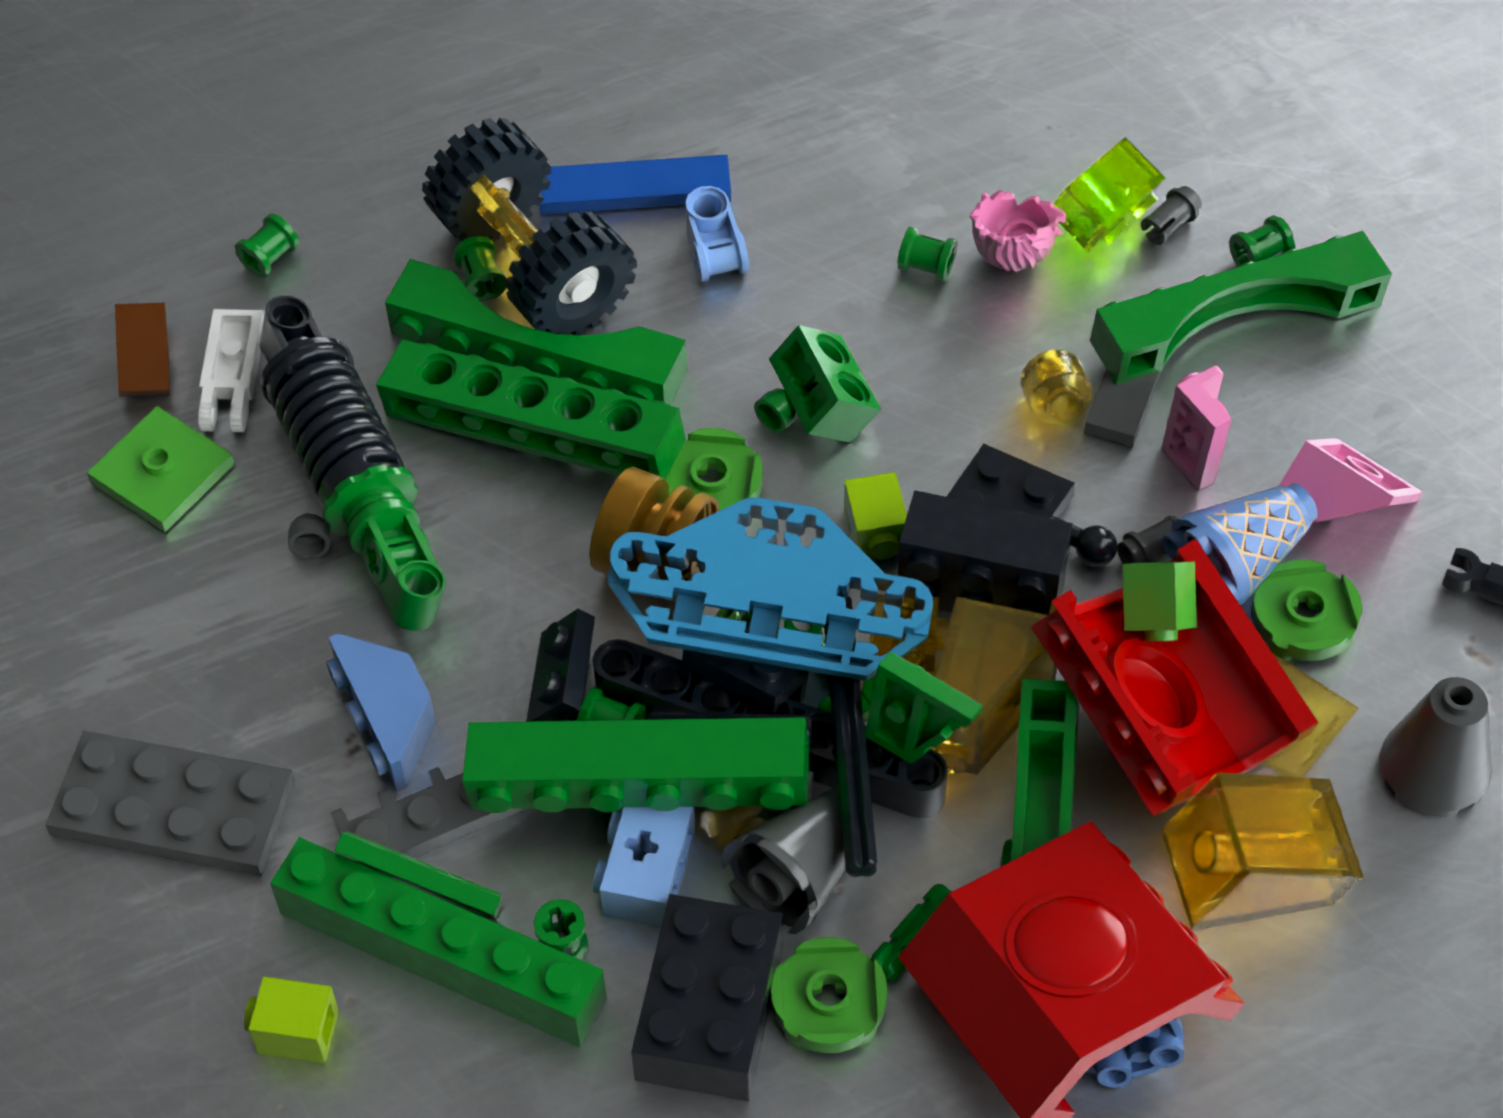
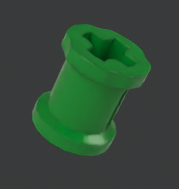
M270 213L263 219V226L248 240L241 239L234 247L240 262L256 276L264 278L271 273V265L286 251H295L299 247L300 241L295 230L287 221L277 214Z
M1275 215L1266 218L1263 226L1248 233L1237 232L1229 240L1230 253L1238 267L1246 262H1258L1281 255L1296 247L1289 225L1283 218Z
M908 227L898 253V269L906 271L909 267L936 274L937 280L945 282L951 273L955 261L958 241L954 238H948L946 241L919 234L918 228Z
M474 236L463 240L455 247L453 259L456 266L463 270L466 279L464 281L466 289L480 302L495 299L504 293L507 288L505 286L506 276L504 271L497 267L495 261L497 250L493 240L484 236Z
M593 687L585 696L577 721L645 720L646 707L637 702L629 706L604 697L601 689Z
M564 899L552 900L542 905L536 912L533 922L538 942L566 953V948H570V955L583 961L589 949L587 934L584 932L586 927L584 913L580 907L570 900ZM556 914L558 922L553 923L552 916ZM563 932L565 937L559 938L557 933Z

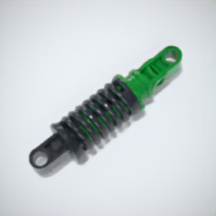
M293 296L275 297L266 305L259 342L260 350L268 362L260 377L261 391L265 399L276 411V416L283 426V430L297 455L304 474L311 484L314 494L319 499V505L324 519L328 521L327 526L329 530L339 536L347 535L352 549L362 555L371 580L377 585L392 620L406 630H425L432 626L436 620L446 579L430 550L424 531L419 528L420 517L413 505L418 496V487L414 483V477L408 469L404 468V463L399 453L396 452L397 449L389 437V433L354 367L353 356L346 344L335 338L323 337L309 306L301 299Z

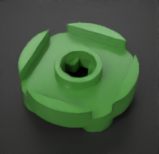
M704 428L688 433V440L685 441L666 478L669 484V495L675 488L684 485L691 488L695 495L705 493L715 497L719 503V511L746 498L760 497L763 487L761 457L757 451L754 454L753 450L746 446V439L726 429ZM709 469L718 470V476L722 479L710 483L698 478V476H706Z
M1291 560L1276 566L1256 589L1251 607L1253 625L1268 644L1275 658L1286 661L1292 659L1318 661L1344 653L1350 648L1362 615L1361 598L1350 579L1343 574L1340 579L1335 574L1325 571L1327 565L1315 560ZM1306 602L1309 609H1318L1320 613L1315 614L1312 618H1307L1297 614L1295 611H1297L1298 603Z
M820 937L805 941L794 948V954L788 957L783 965L780 963L774 972L771 983L773 1015L778 1025L784 1031L786 1040L797 1048H807L808 1050L820 1053H840L854 1049L857 1046L867 1045L875 1037L876 1030L885 1016L887 1007V981L885 974L875 959L873 963L867 955L860 952V946L850 940L837 937ZM834 984L835 992L845 994V998L838 1000L836 1005L826 1006L823 1005L822 1001L815 1000L813 995L821 994L823 985Z

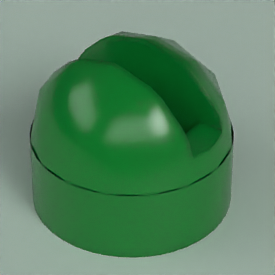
M773 389L765 393L754 404V410L760 422L774 433H783L798 417L784 389Z

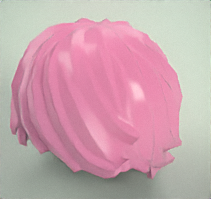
M999 190L990 197L986 192L982 193L981 201L977 203L969 218L972 220V233L975 245L986 262L999 268L1001 271L1017 273L1026 268L1033 269L1034 266H1037L1038 262L1043 261L1049 255L1051 248L1055 244V238L1057 235L1063 234L1058 224L1060 222L1065 224L1066 213L1054 206L1053 202L1040 200L1038 196H1031L1017 205L1014 194H1010L1009 191L1004 193L1002 190Z

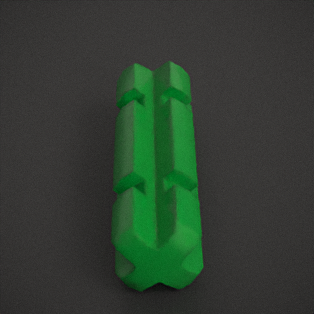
M940 883L933 885L923 896V904H916L889 935L891 940L883 942L872 954L871 960L874 963L875 959L882 967L886 980H895L906 968L898 957L946 896L952 892L945 885Z

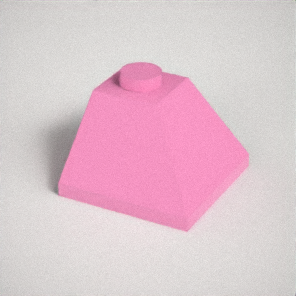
M1337 438L1306 440L1279 486L1287 487L1293 483L1299 484L1311 495L1318 511L1316 522L1334 520L1417 502L1423 494L1417 488Z

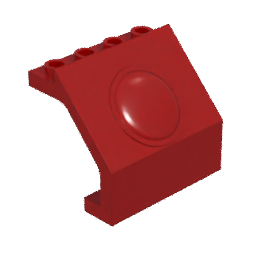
M1196 539L1179 548L1175 558L1169 561H1195L1197 628L1178 630V640L1144 641V631H1124L1123 588L1076 604L1077 598L1072 590H1069L1051 601L1048 616L1030 626L1152 816L1241 777L1310 735L1319 723Z
M1092 821L950 892L898 957L1020 1118H1071L1075 1112L1064 1097L1082 1075L1098 1061L1184 1014L1194 1013L1231 1021L1245 1005L1243 1000L1230 987L1233 983L1231 975L1221 965L1208 957L1197 944L1198 938L1193 931L1170 913L1163 904L1164 899L1161 894L1139 877L1130 866L1131 861L1128 856L1117 846L1110 843Z

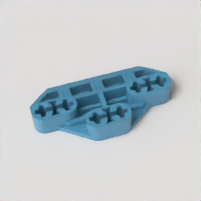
M759 497L746 498L668 536L628 532L621 535L613 543L610 551L611 563L607 578L608 584L649 644L868 681L876 675L878 664L889 652L883 656H877L876 654L879 653V650L875 644L856 641L855 650L853 651L856 630L860 633L900 640L905 638L904 641L890 650L900 657H904L928 639L933 610V597L929 588L921 581L913 578L885 574L822 510L812 506ZM752 518L762 520L763 528L758 530L756 537H749L746 534V527L751 525ZM778 519L786 520L784 545L777 544L776 532L779 533ZM806 527L816 529V538H813L811 546L801 545L800 536L805 533ZM636 552L644 553L646 563H640L637 572L629 571L627 561L633 560ZM660 553L667 554L669 567H665L667 580L660 579L657 567L662 566ZM689 561L698 562L700 572L694 573L692 581H684L681 570L687 569ZM850 589L860 590L862 601L857 603L856 609L846 608V601L843 597L849 595ZM878 590L886 591L885 604H883V618L874 616ZM633 593L672 600V598L677 599L673 620H668L670 609L650 606L645 610L648 616L643 615L629 594ZM904 598L914 600V607L917 610L913 611L911 619L900 617L901 611L898 606L903 604ZM705 606L749 613V610H753L749 633H745L746 622L703 615ZM780 618L825 626L826 623H829L825 646H822L823 635L779 628Z

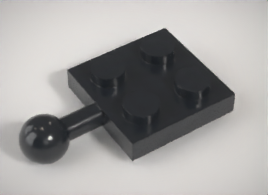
M983 443L946 497L1064 521L1059 517L1074 496L1075 483ZM1076 525L1072 526L1070 546L1076 549L1077 556L1084 564L1091 567H1102L1113 560L1117 553L1118 545L1116 537L1111 530L1100 525H1092L1085 529Z

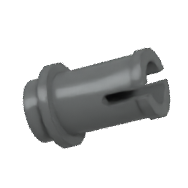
M1187 186L1173 188L1168 191L1166 201L1141 221L1142 231H1146L1151 225L1154 226L1145 236L1155 244L1161 245L1166 242L1167 238L1182 224L1192 222L1198 217L1199 209L1202 206L1200 197L1193 189Z
M1169 515L1162 521L1139 533L1130 531L1124 534L1123 541L1118 543L1117 548L1121 562L1123 564L1152 562L1167 554L1162 544V537L1171 531L1172 523L1178 518Z

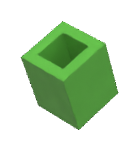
M1195 561L1122 564L1124 631H1144V641L1178 640V630L1197 628Z

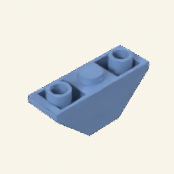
M339 633L328 637L334 658L326 661L327 669L337 691L347 688L352 698V701L346 703V707L356 731L360 733L367 730L373 743L366 745V748L377 774L380 776L388 772L396 791L406 788L436 725L431 696L410 654Z

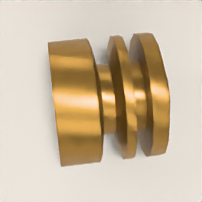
M636 467L627 468L613 483L598 513L591 536L589 550L590 566L595 571L608 575L611 563L610 551L613 543L621 535L628 532H643L668 536L718 512L719 503L715 497L708 494L700 493L695 495L691 488L684 485L675 488L669 495V484L664 478ZM636 552L634 559L627 561L629 571L637 572L640 563H646L644 553ZM660 553L662 566H657L660 579L667 580L665 574V567H669L667 554ZM689 561L687 569L681 570L684 581H692L694 573L700 572L698 562Z

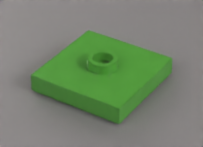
M156 406L87 472V475L92 485L166 532L235 465L232 453Z

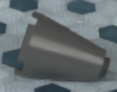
M1449 677L1439 681L1385 738L1379 754V773L1383 782L1386 779L1389 786L1396 793L1394 798L1404 807L1422 815L1448 817L1456 815L1458 810L1466 808L1473 804V807L1482 799L1484 792L1487 790L1492 773L1488 700L1481 687L1473 681L1461 677Z
M834 787L808 800V805H798L739 834L724 847L721 858L722 867L724 869L730 863L735 878L729 883V886L735 897L744 907L783 913V925L792 927L788 934H797L814 921L846 869L838 787Z

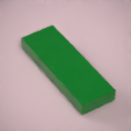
M348 831L341 833L334 850L337 854L495 919H497L504 902L501 894Z

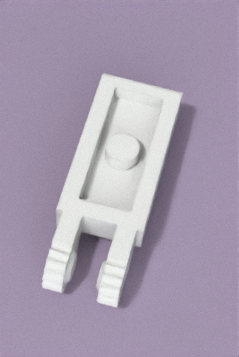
M213 309L199 384L201 392L198 412L200 431L213 432L215 430L218 415L217 399L232 400L229 411V423L232 432H245L249 417V400H253L261 353L259 342L264 320L263 310Z

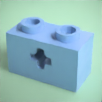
M623 807L622 812H613L607 836V842L613 844L608 860H599L593 881V892L600 894L603 916L656 927L662 926L669 894L678 895L695 835L694 807H678L672 811H657L650 807Z

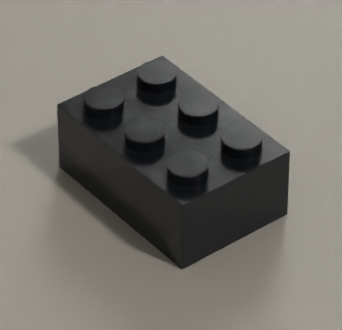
M914 490L899 541L898 576L913 578L927 586L933 597V609L960 614L962 617L972 621L988 620L1011 625L1023 632H1033L1030 626L1048 616L1051 601L1062 595L1073 523ZM904 598V603L914 607L913 599Z
M669 894L631 1050L635 1081L750 1101L771 1004L772 978L779 965L783 948V913Z

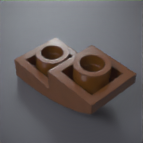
M166 302L115 304L119 397L170 395Z

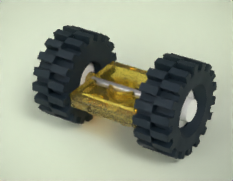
M491 118L482 120L481 128H477L473 123L465 127V135L461 138L454 134L447 140L451 146L446 151L439 149L434 155L435 160L438 162L436 166L427 167L425 175L430 181L422 183V191L426 195L423 197L425 204L455 239L458 238L460 242L474 236L488 237L495 242L501 239L502 234L505 238L504 242L520 258V261H512L508 269L513 276L506 278L505 286L509 290L506 292L507 297L535 330L569 335L570 332L573 335H583L584 327L590 325L594 329L602 323L600 317L605 313L611 315L617 309L614 305L617 299L624 300L628 295L629 291L625 285L634 283L636 274L632 270L637 268V260L633 257L634 252L601 216H595L592 212L584 211L582 217L577 212L569 213L564 223L557 218L549 222L550 229L545 233L531 222L529 218L533 214L530 208L533 205L540 206L544 200L540 191L549 189L551 181L546 176L551 174V166L547 163L548 158L516 123H510L505 118H499L497 123H495Z

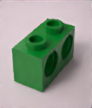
M798 325L769 357L773 369L809 435L851 443L881 411L880 405L840 334Z

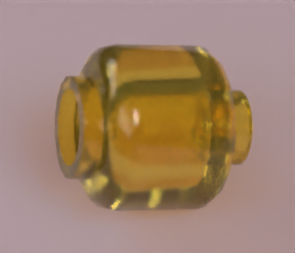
M1048 350L1032 358L1022 370L1020 379L1022 392L1030 411L1039 421L1049 425L1066 424L1080 417L1090 406L1093 397L1091 381L1082 362L1073 353L1066 350Z

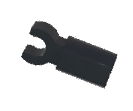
M1456 548L1450 564L1463 569L1466 573L1447 569L1442 585L1456 593L1467 591L1479 593V598L1503 606V566L1493 562L1488 565L1481 562L1474 552L1465 548Z

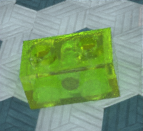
M1124 137L1070 183L1053 203L1054 206L1066 213L1065 224L1062 222L1059 224L1087 252L1092 250L1102 240L1111 245L1130 226L1126 221L1130 215L1133 214L1139 220L1157 203L1159 198L1154 192L1166 177Z

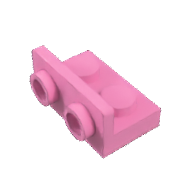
M1217 365L1201 373H1190L1176 385L1161 447L1164 453L1198 491L1215 483L1232 420L1225 406L1217 400L1224 374Z

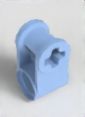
M701 186L694 189L688 194L686 199L687 238L692 250L694 266L699 281H709L710 275L738 270L741 274L749 272V259L745 240L741 230H738L726 193L713 186Z

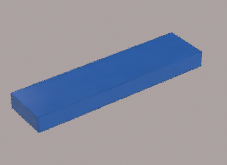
M728 155L552 166L551 174L546 176L551 181L549 189L540 191L544 200L540 204L539 210L540 215L686 205L688 194L701 186H713L721 189L726 193L729 202H732Z

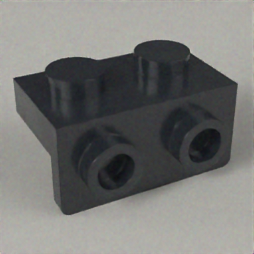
M577 608L558 622H553L546 630L541 632L526 722L577 721L584 698L595 616Z
M683 650L682 667L771 713H774L788 698L798 702H802L805 699L809 671Z

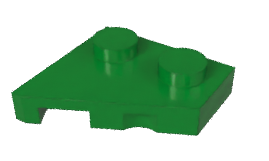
M890 651L878 664L865 737L911 764L925 755L931 747L935 748L945 742L960 727L966 728L981 713L983 705L927 673L921 666L910 663Z

